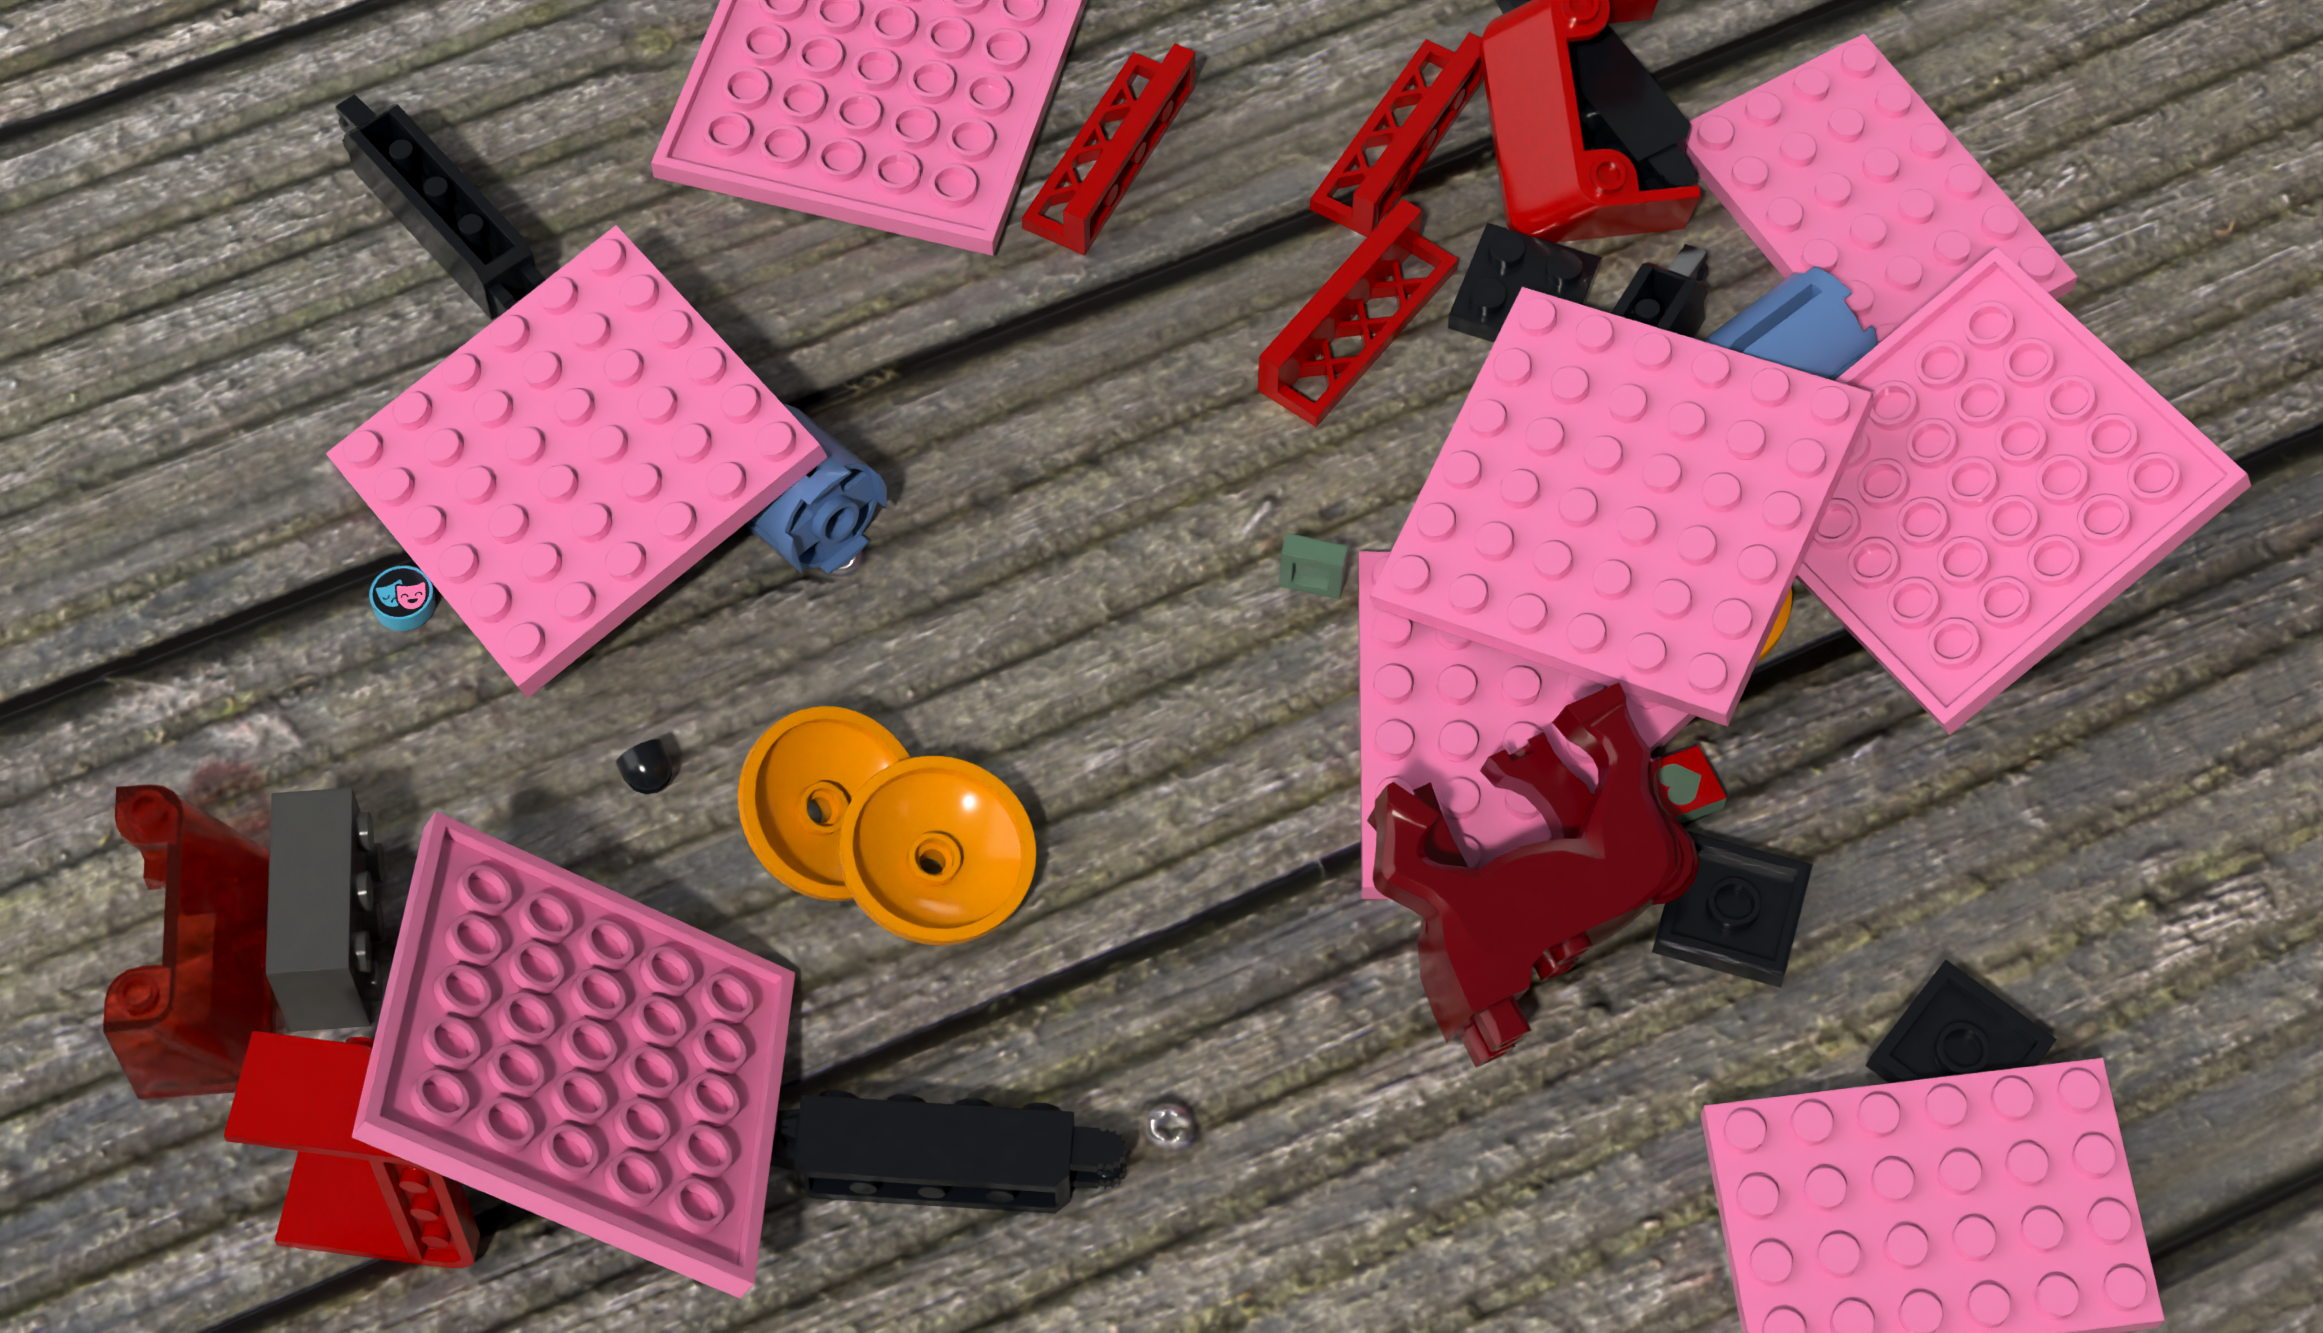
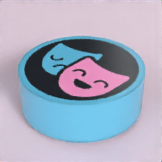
M396 566L385 570L373 581L369 592L370 603L376 619L383 626L396 631L412 630L423 625L432 616L436 606V597L431 581L423 571L412 566Z

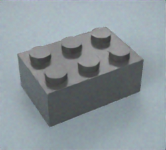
M353 788L272 793L266 976L290 1032L371 1026V1001L382 1000L383 981L381 965L379 961H372V942L382 941L384 934L380 901L373 902V883L384 881V853L382 844L374 843L371 813L360 811Z

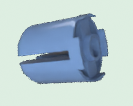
M1813 266L1805 273L1796 272L1791 274L1713 332L1704 341L1833 381L1878 345L1873 325L1863 332L1856 316L1843 301L1852 294L1851 291L1832 274L1816 266Z
M783 404L817 440L828 458L745 523L744 526L800 573H802V569L807 570L820 567L827 574L832 573L850 562L868 544L869 540L862 535V532L872 519L877 502L886 509L887 486L880 474L801 410Z

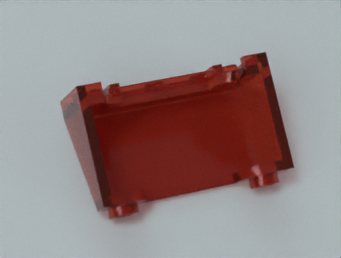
M148 784L116 787L115 822L117 830L127 844L140 850L144 859L143 879L148 889L155 890L162 889V887L166 889L162 965L140 966L128 969L113 980L107 989L104 1002L103 1033L138 1100L235 1093L252 1031L276 1034L277 999L266 976L270 853L263 846L164 786Z

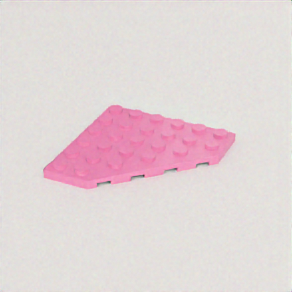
M1359 551L1361 899H1389L1375 888L1372 880L1377 832L1367 822V819L1375 807L1376 798L1386 785L1392 782L1414 795V789L1431 782L1445 822L1469 868L1479 869L1497 857L1521 846L1552 840L1551 830L1542 814L1524 796L1511 790L1494 787L1480 772V769L1489 756L1504 749L1510 755L1528 744L1527 739L1544 732L1557 757L1577 778L1587 785L1590 792L1594 795L1598 784V768L1593 758L1581 747L1568 741L1552 722L1565 706L1608 687L1374 608L1369 595L1391 553ZM1624 692L1630 717L1638 733L1650 748V753L1658 746L1662 748L1696 717Z

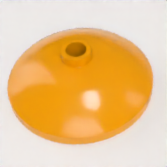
M834 706L802 709L789 714L770 726L750 749L741 770L738 786V809L744 834L762 865L781 883L805 896L826 901L854 900L845 884L839 863L838 841L841 824L851 800L868 779L889 765L910 758L902 744L891 732L872 718L850 709ZM809 803L815 804L820 809L822 814L820 823L810 818L808 814Z
M921 756L889 765L877 772L861 786L851 800L841 824L838 856L841 872L850 894L864 913L875 923L892 934L912 942L935 946L956 945L976 940L991 933L1015 913L1022 903L1033 879L1036 866V841L1030 819L1023 805L999 778L989 771L965 760L945 756ZM933 859L940 864L942 871L937 874L927 873L922 869L920 861Z

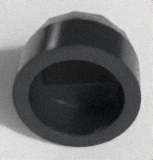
M652 739L635 745L625 751L616 761L624 781L634 791L645 795L660 792L668 785L672 776V759L661 739Z

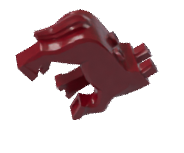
M1620 682L1565 706L1552 722L1568 741L1581 747L1593 758L1598 768V784L1594 795L1590 792L1587 785L1577 778L1557 757L1544 732L1527 739L1528 744L1510 755L1504 749L1489 756L1480 769V772L1494 787L1511 790L1524 796L1542 814L1551 830L1552 840L1521 846L1497 857L1479 869L1469 868L1445 822L1431 782L1414 789V795L1394 782L1386 785L1376 798L1375 807L1367 819V822L1377 832L1372 878L1374 886L1382 895L1413 910L1422 917L1417 943L1421 982L1446 1043L1460 1037L1476 1068L1511 1052L1516 1047L1514 1042L1525 1037L1531 1031L1517 1003L1519 998L1530 988L1531 975L1537 973L1541 982H1544L1568 971L1577 964L1575 958L1586 953L1593 946L1608 940L1632 923L1651 905L1669 903L1682 896L1695 881L1699 860L1694 840L1680 822L1661 803L1657 787L1658 772L1662 763L1661 757L1651 759L1650 748L1638 733L1626 705V696Z

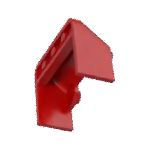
M1531 0L1498 16L1487 25L1480 43V57L1504 216L1508 229L1552 243L1685 229L1701 197L1699 185L1639 191L1635 167L1627 156L1612 149L1584 151L1568 42L1594 38L1604 29L1606 24L1651 20L1659 0Z
M252 1031L225 1128L224 1138L226 1142L298 1151L275 1236L276 1245L443 1268H466L471 1266L475 1260L480 1233L462 1184L352 1138L374 1039L351 1037L346 1042Z

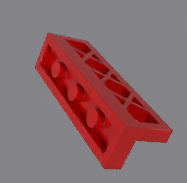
M1469 32L1455 52L1425 39L1310 198V210L1365 237L1370 235L1395 207L1483 83L1484 77L1480 57L1481 37ZM1430 62L1442 68V71L1431 86L1425 87L1421 73ZM1417 105L1404 124L1396 127L1392 115L1395 109ZM1388 145L1374 166L1367 167L1363 155L1367 148ZM1359 185L1353 194L1352 208L1332 198L1340 188Z
M1174 43L1162 63L1135 52L1131 54L1023 215L1022 229L1084 256L1086 255L1195 89V51ZM1139 75L1149 79L1150 81L1138 99L1133 100L1129 88L1136 77ZM1124 119L1111 140L1106 142L1102 132L1104 125L1108 122ZM1097 160L1083 182L1078 183L1074 173L1078 164ZM1069 202L1063 210V225L1044 217L1050 206Z
M1402 198L1260 354L1257 391L1314 427H1317L1458 268V258L1420 236L1421 209ZM1412 253L1435 267V269L1428 277L1402 280L1399 267ZM1405 295H1411V296L1406 300ZM1396 296L1398 310L1393 316L1366 318L1364 306L1370 299ZM1357 315V320L1351 321ZM1370 334H1376L1372 339L1370 338ZM1361 335L1363 349L1357 356L1331 359L1329 345L1335 338ZM1321 355L1322 360H1316ZM1341 373L1335 380L1334 374ZM1325 375L1327 390L1315 403L1291 389L1299 378Z

